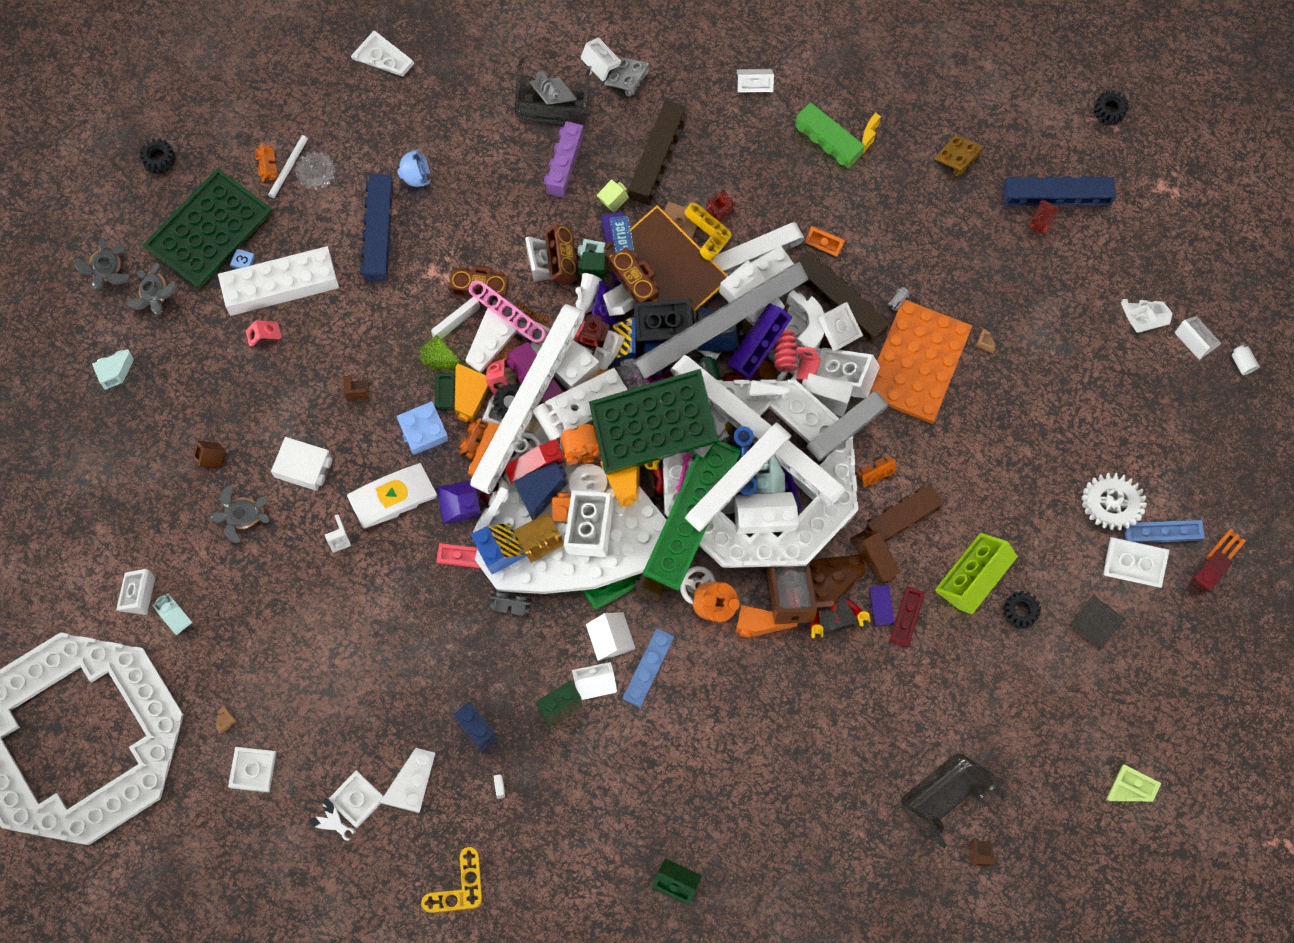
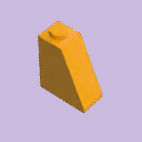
M458 363L456 365L455 413L457 418L463 422H474L491 389L486 382V375Z
M640 465L606 475L620 506L630 507L634 505L636 500L639 499Z

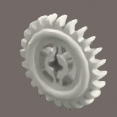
M1107 473L1106 479L1100 474L1099 482L1094 477L1092 484L1090 482L1087 483V488L1083 490L1084 495L1082 496L1084 501L1082 506L1086 508L1085 513L1091 514L1089 519H1096L1095 524L1099 525L1102 523L1103 528H1106L1108 525L1110 530H1113L1114 527L1121 530L1122 526L1128 529L1130 524L1136 525V521H1140L1141 515L1145 514L1144 508L1147 505L1144 502L1146 496H1141L1143 489L1136 491L1139 484L1136 483L1132 486V478L1125 482V475L1118 479L1117 473H1115L1113 479L1110 477V473ZM1121 508H1127L1125 511L1121 512Z

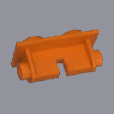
M261 142L259 148L255 151V158L259 162L258 175L261 176V181L264 183L266 178L272 181L276 180L278 173L276 164L269 163L275 162L274 149L270 145L263 147V142Z
M481 418L469 424L467 428L469 433L466 438L462 439L459 448H461L459 455L467 453L466 457L470 459L475 457L476 449L480 445V443L476 442V439L482 440L483 432L488 424L483 422L480 424Z
M885 456L874 462L876 468H873L871 464L860 468L859 472H857V477L862 479L863 488L873 485L877 481L897 472L895 458L892 459L890 456Z

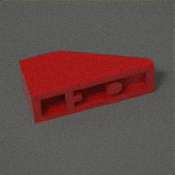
M557 439L542 444L508 463L505 467V472L510 483L513 484V481L556 461L557 465L565 463L564 455Z

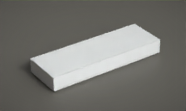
M472 297L434 327L431 331L435 341H440L480 309L479 301Z

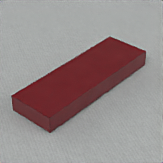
M906 586L889 642L909 647L925 592Z

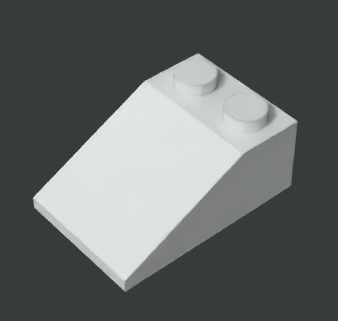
M746 261L720 283L719 293L730 303L766 280L749 261ZM779 298L771 302V304L782 309L785 308ZM766 306L745 319L753 326Z
M572 340L553 377L567 390H570L590 380L600 371L599 361L587 349Z
M822 348L819 355L821 361L816 375L853 386L851 396L866 398L870 393L880 368L874 355L843 350L833 351V349Z

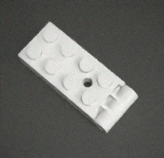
M615 368L547 400L545 403L535 407L532 412L549 440L557 439L559 442L561 441V434L567 429L571 428L573 431L578 429V425L594 424L589 401L628 389Z

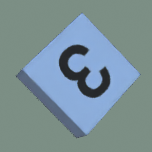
M237 249L230 266L235 269L251 266L255 255Z

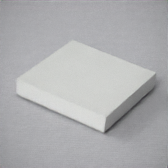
M847 302L817 317L833 351L863 336Z
M235 747L228 788L270 793L277 752Z
M356 770L329 799L334 803L336 809L354 827L358 828L381 804L379 802L383 795Z

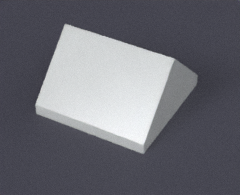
M526 237V248L534 282L550 279L546 241Z
M1197 316L1184 320L1175 331V334L1199 360L1221 344Z
M142 569L125 573L116 611L147 615L156 578L149 570Z
M623 612L604 613L586 624L598 662L636 650Z

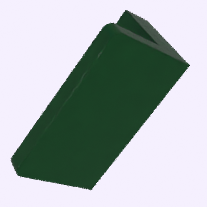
M665 858L652 887L689 905L702 876Z

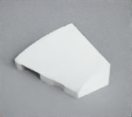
M1123 299L1121 302L1129 322L1137 333L1169 325L1173 313L1164 302L1140 300L1138 304L1128 303V299Z

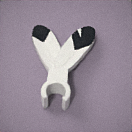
M325 798L323 800V808L328 818L314 817L309 820L310 824L316 828L336 830L342 835L343 839L351 840V838L347 837L346 832L350 830L353 834L356 833L355 829L341 823L334 803L330 799Z

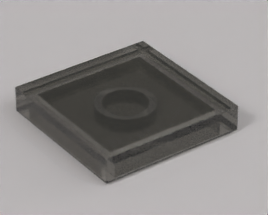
M1092 595L1069 626L1101 650L1125 618L1095 595Z

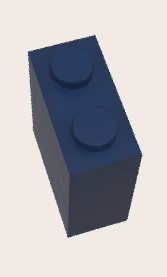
M699 308L698 322L718 309ZM736 324L700 345L698 351L735 352L737 339Z
M470 701L453 714L457 724L482 754L498 742L493 729Z

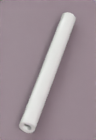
M301 136L268 194L271 198L276 197L308 140L306 136Z

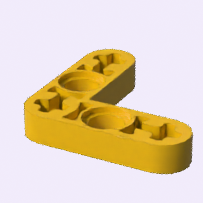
M690 203L684 211L685 215L710 236L700 249V254L704 259L712 261L731 238V232L700 205Z
M464 848L460 853L462 890L426 894L421 901L422 908L426 912H448L474 909L480 906L482 902L480 863L478 852L474 848ZM471 851V854L475 855V858L471 860L472 866L476 865V869L468 868L464 870V866L468 867V861L464 859V856H467V852ZM469 872H474L477 875L476 881L472 884L465 881V876ZM478 886V890L474 889V895L478 897V900H475V904L472 905L470 901H467V898L470 897V890L466 891L465 887L473 888ZM450 895H455L458 899L454 907H449L446 904V899ZM439 896H443L442 903L444 908H440V904H434L433 909L425 905L429 898L432 897L434 901H440Z

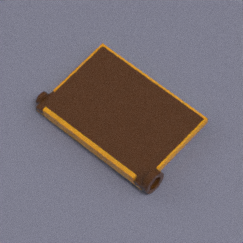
M658 205L629 230L631 248L638 257V263L646 259L656 273L651 278V281L655 280L660 290L658 298L652 302L692 299L695 313L720 290V283L728 277L713 260L709 261L701 256V248ZM612 241L608 242L604 247L605 257L608 260L616 254L615 243ZM641 267L640 269L643 271L645 275H647L644 269Z

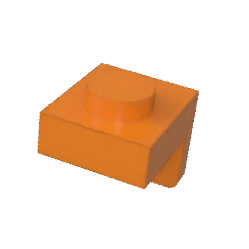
M558 492V495L552 498L553 521L568 520L571 500L569 492Z

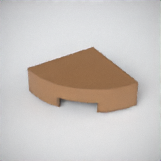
M983 328L976 347L993 353L995 342L990 332Z
M224 705L218 711L216 718V728L219 734H222L237 722Z

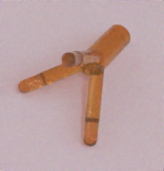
M516 300L517 307L530 314L529 317L531 319L545 323L548 322V315L534 312L519 300Z

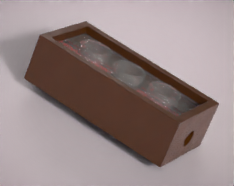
M809 563L806 566L766 567L774 623L814 622L817 607Z

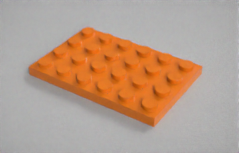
M904 300L898 309L877 360L880 368L869 395L877 390L889 403V407L933 424L972 325Z

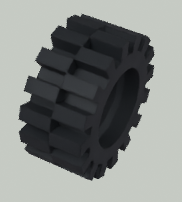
M1107 90L1106 93H1101L1094 105L1095 117H1100L1098 120L1100 122L1104 120L1105 125L1108 122L1110 125H1113L1114 122L1115 124H1118L1119 121L1121 122L1129 108V102L1125 100L1126 96L1123 95L1121 97V92L1115 94L1116 90H1113L1112 93H1110V90ZM1105 104H1113L1118 110L1111 112L1105 108Z
M153 138L151 143L146 141L147 146L143 144V150L140 149V159L144 167L154 174L155 171L157 174H161V170L166 173V168L170 170L172 168L171 165H174V160H176L171 145L166 140L162 142L161 138H158L157 141ZM156 152L164 153L163 158L157 161L152 160L151 156Z
M511 384L503 385L493 397V409L497 411L496 414L498 416H502V419L509 409L504 405V398L509 395L516 396L519 390L517 384L513 386Z
M1017 591L1006 600L1003 606V610H1005L1003 615L1007 617L1005 619L1007 622H1011V626L1016 625V628L1020 629L1023 627L1025 629L1037 621L1041 614L1039 613L1041 606L1039 607L1040 601L1035 600V595L1032 597L1030 592L1024 593V591H1020L1018 593ZM1018 603L1026 604L1029 608V614L1025 617L1019 616L1015 612V605Z

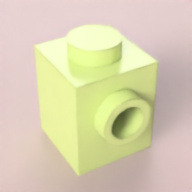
M612 179L597 194L600 201L614 213L629 198L625 192L627 190L626 187L620 182L615 183Z

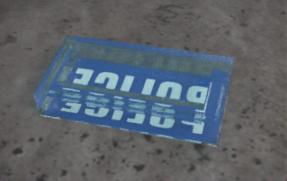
M629 217L610 218L615 254L628 247L630 252L634 251Z

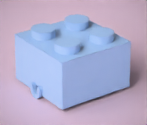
M432 401L397 416L404 434L402 435L405 443H408L413 456L448 441L444 425Z

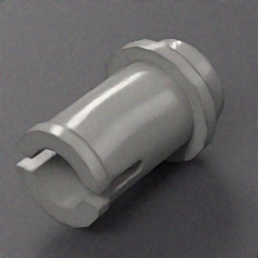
M904 287L897 289V293L888 303V306L894 311H898L904 300L909 299L910 292Z

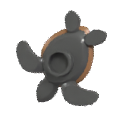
M103 239L99 240L100 250L91 255L89 265L79 258H76L74 261V265L80 273L92 275L94 279H92L91 286L94 291H99L106 281L112 284H122L130 278L129 274H117L120 269V258L118 255L124 252V246L118 245L113 249L112 247H107V242Z
M155 263L148 273L143 270L137 271V276L142 279L139 286L140 298L128 300L127 304L130 308L140 310L151 305V310L154 314L158 316L163 313L162 303L164 299L174 293L177 283L172 281L167 286L164 277L159 274L161 268L159 263Z
M227 486L220 494V503L225 510L214 512L210 516V520L216 523L226 521L227 524L224 529L226 537L233 543H239L241 539L236 533V528L246 529L258 521L262 523L270 521L269 517L264 514V508L262 507L266 504V497H260L257 501L245 497L231 500L233 487Z

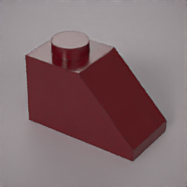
M1216 550L1192 580L1208 592L1222 578L1233 562L1219 550Z

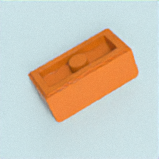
M811 226L804 243L838 257L846 239L816 226Z

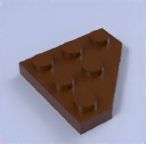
M862 554L812 559L809 562L816 607L834 606L838 602V598L842 594H846L854 586V582L865 574L866 568Z

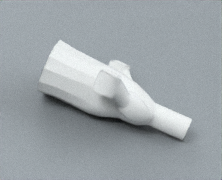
M588 273L582 274L581 286L575 290L578 294L576 307L583 310L585 314L593 310V301L597 293L599 281H602L599 277Z

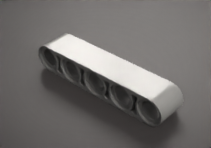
M875 390L813 439L806 448L819 462L881 414L889 406V403Z

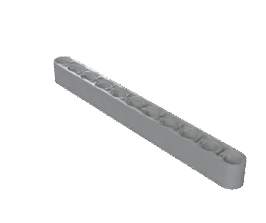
M801 262L789 266L636 359L635 363L642 376L647 378L683 355H686L807 281L809 278Z

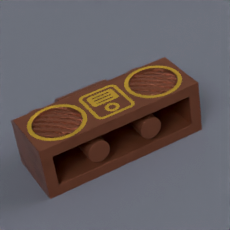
M554 224L545 231L550 281L569 285L578 279V249L574 248L575 238L572 228Z
M628 247L611 256L608 260V266L635 303L652 302L658 298L659 285L655 280L651 281V278L656 273L646 259L638 263L636 253L633 250L630 252ZM641 267L644 269L647 275L643 273V271L640 269Z
M473 265L472 271L466 267L452 269L449 284L450 295L472 298L469 286L473 281L477 280L487 284L506 299L509 279L504 273L495 272L492 274V267ZM479 285L476 287L475 292L477 295L482 293L483 286ZM496 296L492 297L490 300H495L498 302V298Z

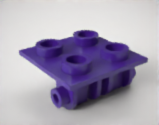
M599 281L592 315L600 320V324H609V327L613 329V325L618 323L619 315L609 316L603 297L605 293L612 289L602 281Z

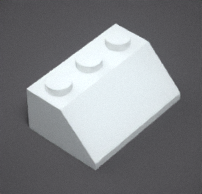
M792 492L753 494L750 496L735 495L733 497L736 534L795 531L799 525L797 505Z

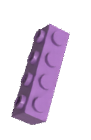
M566 121L564 128H560V141L555 144V156L549 162L550 172L544 178L547 194L564 198L584 136L583 125Z

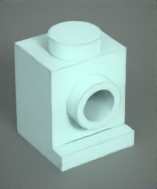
M584 239L583 245L578 247L577 256H580V259H582L583 252L604 253L606 243Z

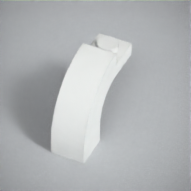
M792 290L788 294L786 303L799 312L807 323V329L797 339V347H812L817 350L824 335V330L817 317L824 314L823 309L813 296L806 301L801 293H796ZM804 352L807 355H813L810 352Z

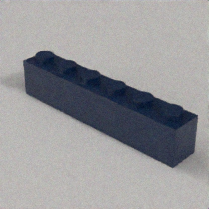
M369 174V181H366L368 197H365L364 200L367 214L363 216L366 230L362 232L365 247L361 248V257L364 258V263L360 264V274L364 276L367 282H387L393 179L391 174Z
M1012 176L1006 178L1002 186L1004 206L1112 205L1116 198L1114 177L1064 176L1062 178H1054L1053 176L1018 178Z

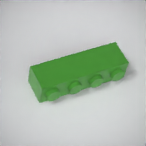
M811 102L796 116V128L808 135L811 141L823 147L826 153L834 156L841 165L850 168L863 155L865 145Z

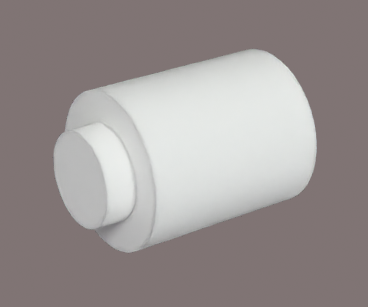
M1242 345L1233 350L1234 353L1231 356L1242 375H1247L1260 367L1249 347Z

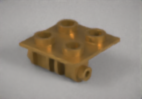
M955 135L934 157V160L953 167V173L956 176L963 175L966 168H969L970 164H973L974 160L980 156L984 146Z
M548 512L513 530L530 563L564 546V541Z

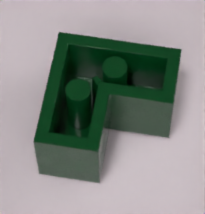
M583 252L582 259H579L578 262L579 278H582V274L588 273L599 277L605 284V253Z

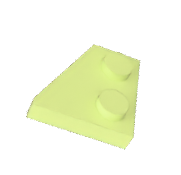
M1122 765L1106 800L1153 802L1161 783L1126 765Z

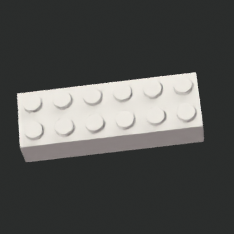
M328 246L218 274L225 306L230 316L339 288Z

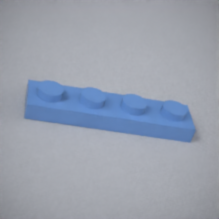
M1202 520L1136 523V525L1130 524L1128 529L1124 528L1126 541L1136 543L1203 541L1205 539Z
M656 628L622 700L641 708L674 640V636Z

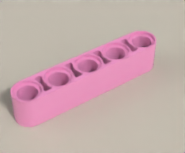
M477 280L470 284L469 292L473 297L531 341L537 344L544 343L548 333L541 325L487 284ZM482 285L483 291L477 295L475 289L477 286ZM496 296L498 302L496 305L491 306L490 300ZM511 307L513 313L511 316L506 317L505 310ZM522 319L527 320L525 328H520L519 326ZM537 330H541L542 337L536 340L534 333Z

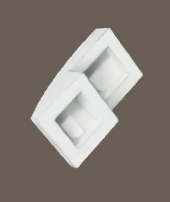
M608 330L603 348L596 347L594 357L599 361L600 369L605 370L612 363L623 344L625 336Z

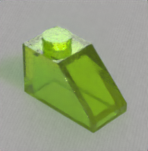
M437 335L419 348L420 359L426 366L429 364L433 369L456 370L457 363L462 365L459 358Z

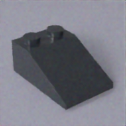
M692 299L634 303L637 341L669 340L695 324Z

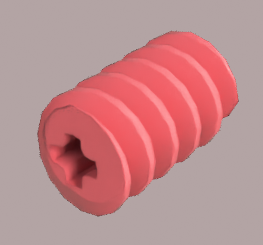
M784 330L774 344V367L780 372H790L798 369V365L794 364L798 362V359L794 357L798 354L794 350L797 348V344L794 343L797 341V338L792 336L794 332L791 330Z

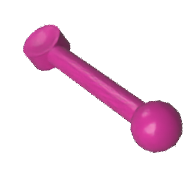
M689 454L683 455L684 463L679 485L676 486L677 492H680L683 485L687 463L690 461Z

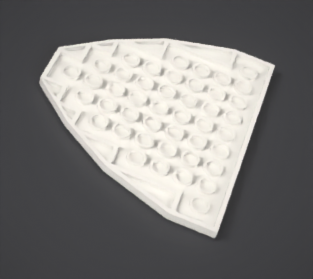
M541 426L535 433V436L539 438L541 444L550 442ZM530 440L528 442L529 446L531 448H536L535 442L533 440ZM559 441V442H558V443H559V446H560V448H561V450H562V453H563V455H564L561 441ZM564 455L565 463L558 465V467L563 466L567 474L564 477L567 485L560 492H569V495H571L569 488L570 475L577 467L583 464L568 465ZM601 456L594 460V464L602 461ZM505 473L504 478L508 480V492L510 494L505 503L501 502L497 518H492L489 525L510 523L513 530L532 521L515 484L510 483ZM608 481L605 493H611L614 500L607 557L567 554L564 546L532 563H530L526 556L494 574H491L478 549L475 561L496 590L501 592L549 594L596 589L643 573L666 519L640 486L639 499L636 500L635 504L630 507H621ZM552 501L539 516L548 512L553 520ZM553 521L564 541L567 521Z

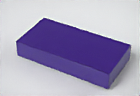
M889 585L869 587L874 626L894 624Z

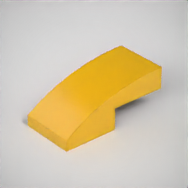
M876 112L871 117L864 131L861 142L865 145L863 153L875 139L876 132L874 130L879 126L881 116Z

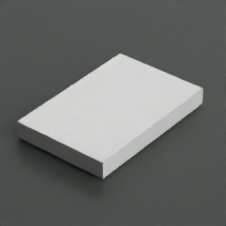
M1110 537L1103 575L1162 588L1169 550Z

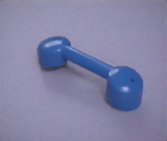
M746 426L739 427L734 433V441L740 446L741 458L748 452V446L752 443L754 437L753 431ZM752 478L740 490L741 494L750 496L756 492L758 484L755 478Z

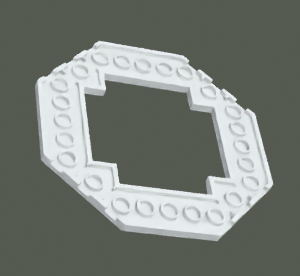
M717 380L760 417L770 408L808 444L839 419L797 380L759 381L790 388L787 398L747 400L751 384L749 380ZM711 407L713 418L726 425L728 421ZM853 436L829 454L820 464L822 469L845 488V492L833 506L826 504L817 496L798 516L799 525L795 531L783 532L779 537H776L772 532L754 533L750 538L746 534H736V525L720 511L709 522L699 546L721 567L806 566L858 511ZM692 450L663 459L664 510L667 517L679 494L676 486L679 485L682 472L683 455H690V461L687 463L684 476L685 481L693 463L692 458L697 454Z
M60 632L0 669L1 828L90 845L161 799L184 714L143 648L125 646L108 641L104 642L82 636L78 637ZM80 667L91 683L109 672L146 734V737L129 747L138 765L67 809L58 793L39 804L2 739L20 728L11 710Z

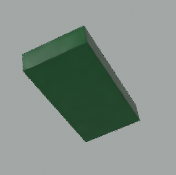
M436 373L435 409L454 411L455 373Z

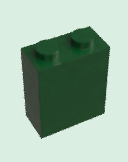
M570 680L536 701L537 710L549 728L582 707V698Z

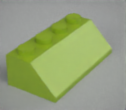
M980 533L935 591L957 609L973 614L1018 556L1008 541Z

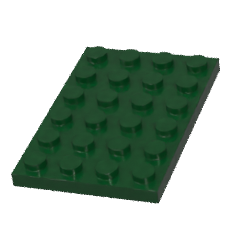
M217 168L143 244V247L199 290L273 213V210Z
M701 369L589 401L606 475L719 443Z

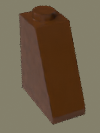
M865 529L850 538L852 544L859 554H862L863 560L877 580L887 583L896 578L895 575L900 573L879 531Z

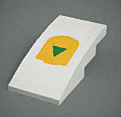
M421 463L384 476L347 495L363 529L396 518L400 513L417 508L418 504L433 500L437 496Z

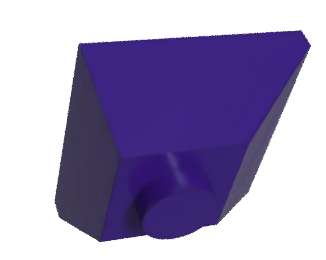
M471 481L437 487L443 524L479 518L481 516L477 489L471 486Z

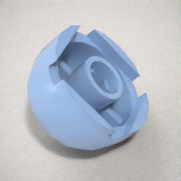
M419 149L406 153L400 161V168H398L399 177L413 187L429 185L431 179L427 180V174H430L427 160L424 155L420 156L419 152L421 150Z

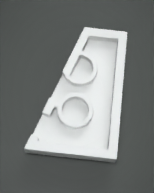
M487 308L467 355L466 363L479 373H482L517 333V330Z

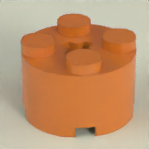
M583 424L578 425L576 430L572 431L570 428L564 431L560 439L568 465L594 464V460L601 456L594 425Z
M704 582L694 592V611L699 617L709 621H727L740 606L736 591L727 583Z

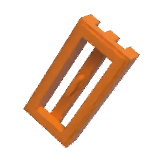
M1230 528L1206 558L1209 559L1230 536L1232 539L1221 553L1225 554L1236 541L1238 544L1227 556V558L1231 559L1246 540L1239 538L1240 535L1234 534Z

